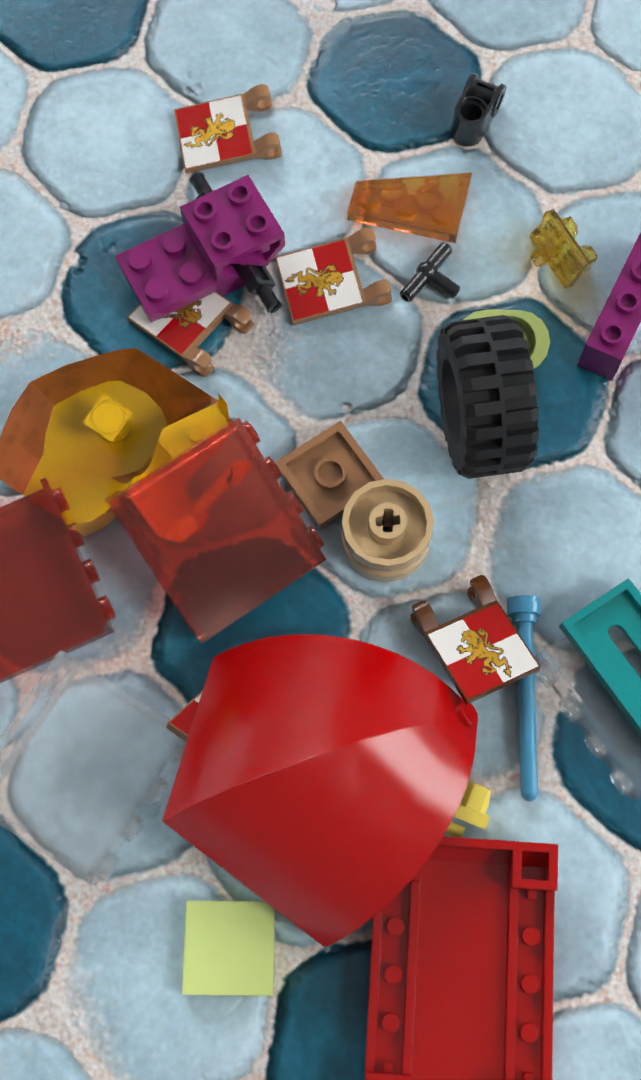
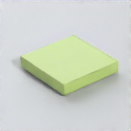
M186 900L182 995L274 996L276 910L265 901Z

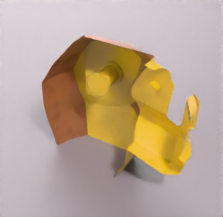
M137 348L114 350L67 364L30 381L11 409L0 438V480L85 537L90 533L101 530L112 522L128 495L158 537L183 544L201 531L206 522L209 509L231 484L239 485L251 470L252 464L245 458L242 461H233L198 500H190L185 488L190 477L225 443L226 431L230 425L227 403L219 393L217 400Z

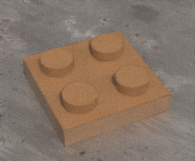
M341 421L274 462L275 469L319 530L343 515L345 505L355 491L369 482L384 479Z

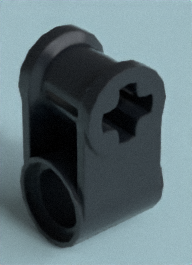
M471 73L454 111L451 135L457 144L465 147L479 144L493 117L497 115L507 89L506 85L501 83L499 86L479 79L478 74Z

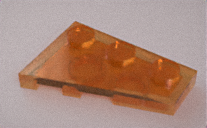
M472 173L356 181L347 212V220L456 243Z

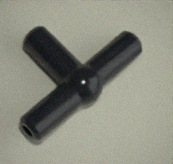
M440 243L429 258L417 266L415 275L400 291V296L405 302H412L426 283L431 284L451 299L456 297L460 291V286L437 271L452 253V248L449 244Z

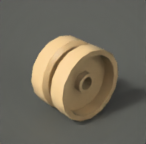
M391 479L369 482L355 491L344 508L341 534L345 558L353 569L369 580L385 583L403 580L416 572L427 557L434 519L430 504L419 490L405 482Z

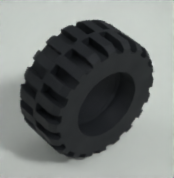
M505 315L450 322L439 332L440 336H438L437 340L438 349L436 350V371L444 436L448 444V452L450 458H452L454 469L457 470L459 475L467 479L523 472L533 464L534 456H536L538 449L537 440H539L537 385L534 380L533 362L530 360L529 355L530 349L527 340H524V332L516 320Z

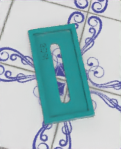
M628 578L564 620L559 625V628L641 737V678L608 634L609 628H619L631 644L635 645L638 649L637 652L641 656V593Z

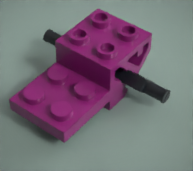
M197 172L193 174L189 181L198 196L195 200L180 206L183 224L115 256L119 268L150 323L216 291L220 295L225 296L243 286H246L249 293L258 294L268 313H274L282 306L272 290L276 283L266 266L285 247V234L249 175L221 188L212 190L203 173Z

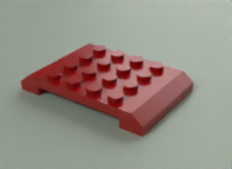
M443 836L414 878L385 908L373 917L364 1080H552L555 891H558V844Z

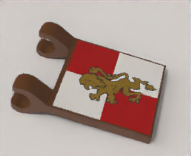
M484 575L472 578L470 580L471 587L467 590L469 599L478 607L477 609L439 625L430 604L424 600L412 606L413 613L410 615L413 626L424 636L466 705L539 671L541 668L496 600L492 587Z

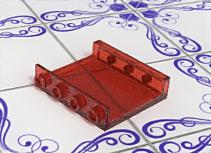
M229 418L226 420V425L123 491L117 490L105 498L110 509L182 619L201 644L327 560L320 550L324 546L322 538L311 525L306 527L299 515L303 512V508L298 499L291 491L285 493L278 481L282 477L279 468L269 456L263 457L256 446L260 442L258 434L247 420L242 423L240 418Z
M46 477L40 479L43 489L0 507V684L115 632L110 620L116 618L114 609L107 595L99 596L94 584L101 581L97 569L91 558L84 561L79 547L85 545L82 534L72 527L76 525L75 522L69 525L64 514L65 511L70 509L61 487L53 489Z

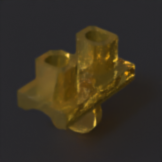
M553 209L545 211L541 224L529 236L536 247L530 259L537 267L548 264L563 287L568 288L575 284L582 273L590 270L598 259V255L591 245L579 246L574 238L578 234V226L571 216L560 218Z

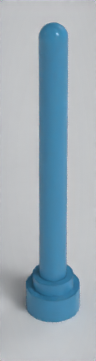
M530 595L507 598V616L512 618V624L516 625V630L534 656L533 625L537 624V617L541 616L540 598ZM533 673L518 680L521 796L526 801H534L538 796L535 678Z

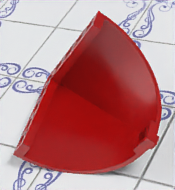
M315 634L267 637L244 643L217 655L212 660L162 822L325 948L359 929L385 908L414 878L441 841L461 803L470 778L476 747L478 713L471 703L466 705L463 699L436 675L419 664L376 645L354 639Z

